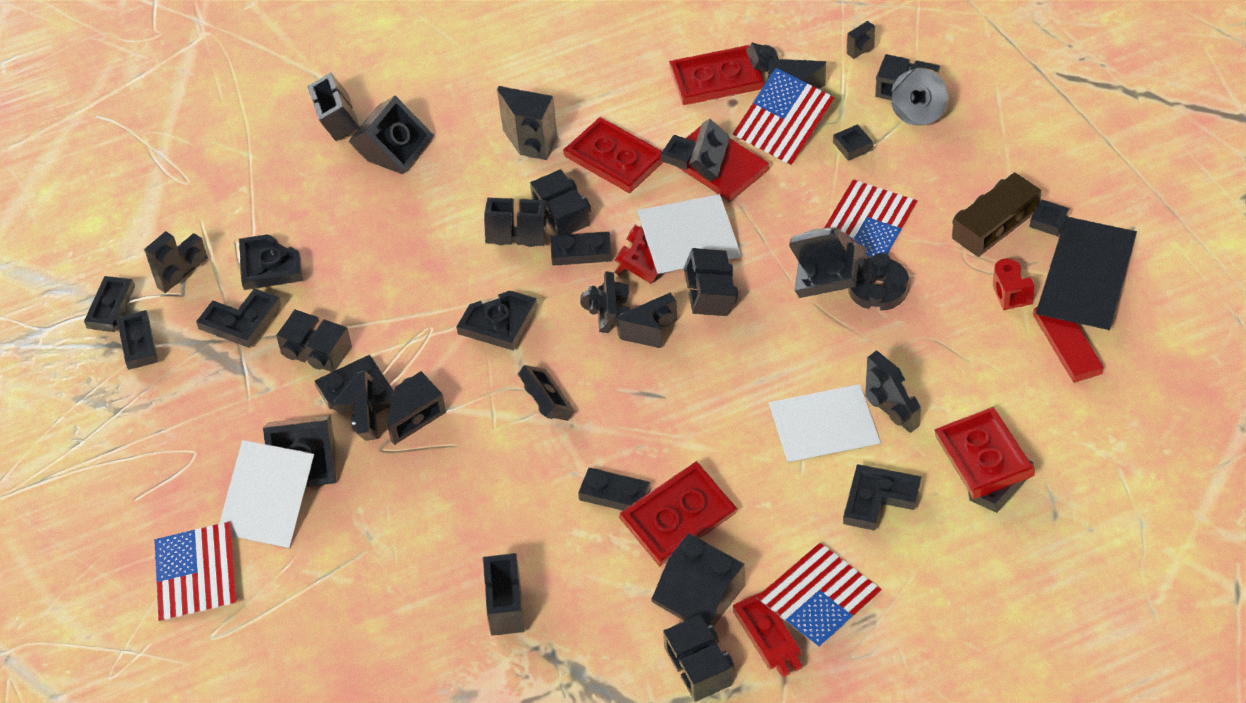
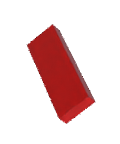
M1037 307L1033 309L1035 320L1073 383L1103 374L1104 367L1077 323L1036 314Z

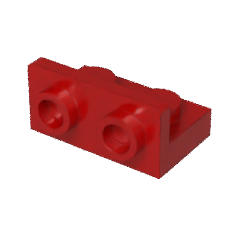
M635 224L626 238L630 242L628 247L623 246L615 258V261L619 264L614 273L619 276L624 269H627L651 284L658 273L642 225L639 227Z

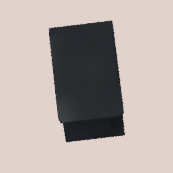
M671 292L616 316L618 337L624 341L661 348L662 335L660 327L668 326L677 320L676 299Z
M360 371L333 401L331 408L338 413L355 412L351 415L353 431L365 441L376 440L378 438L374 378L366 371Z

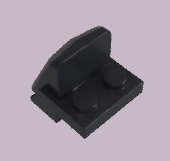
M835 227L813 229L795 235L790 239L789 247L798 260L794 291L799 298L856 287L857 273L864 269L866 250L864 245L861 246L857 240Z

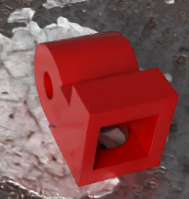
M1007 258L997 261L994 266L992 284L1002 309L1008 310L1033 304L1035 285L1031 277L1022 279L1021 266L1013 259Z

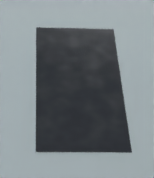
M1068 217L1058 239L1036 314L1110 330L1137 231Z

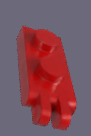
M762 592L733 604V613L769 670L776 667L781 677L784 678L790 675L789 669L785 664L786 662L789 663L794 672L802 669L798 659L801 656V651L779 615L756 598Z

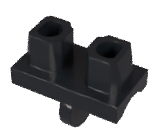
M605 271L604 283L598 288L590 286L587 291L581 294V306L585 310H589L592 315L598 313L599 332L608 333L611 325L617 326L616 316L630 310V307L616 305V303H626L629 295V284L615 282L614 272Z

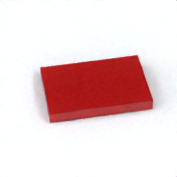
M750 45L669 61V68L682 105L761 90L764 86V80L760 70L753 69L746 51Z
M602 117L596 119L563 149L564 157L629 194L664 163L661 162V150Z
M701 126L688 135L686 139L696 142ZM729 138L717 178L709 182L691 165L687 170L679 169L731 202L769 170V163Z
M994 407L934 429L938 442L973 499L1035 476L1034 467Z
M695 461L620 512L619 519L660 567L668 561L669 556L688 533L700 539L735 515L738 508L702 466Z

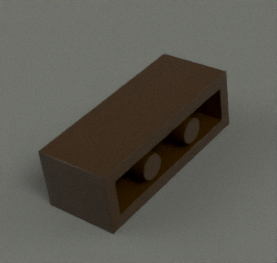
M1016 172L1006 179L999 180L993 189L985 195L981 194L972 205L965 210H960L954 216L952 221V239L977 257H980L1033 215L1040 202L1042 190Z

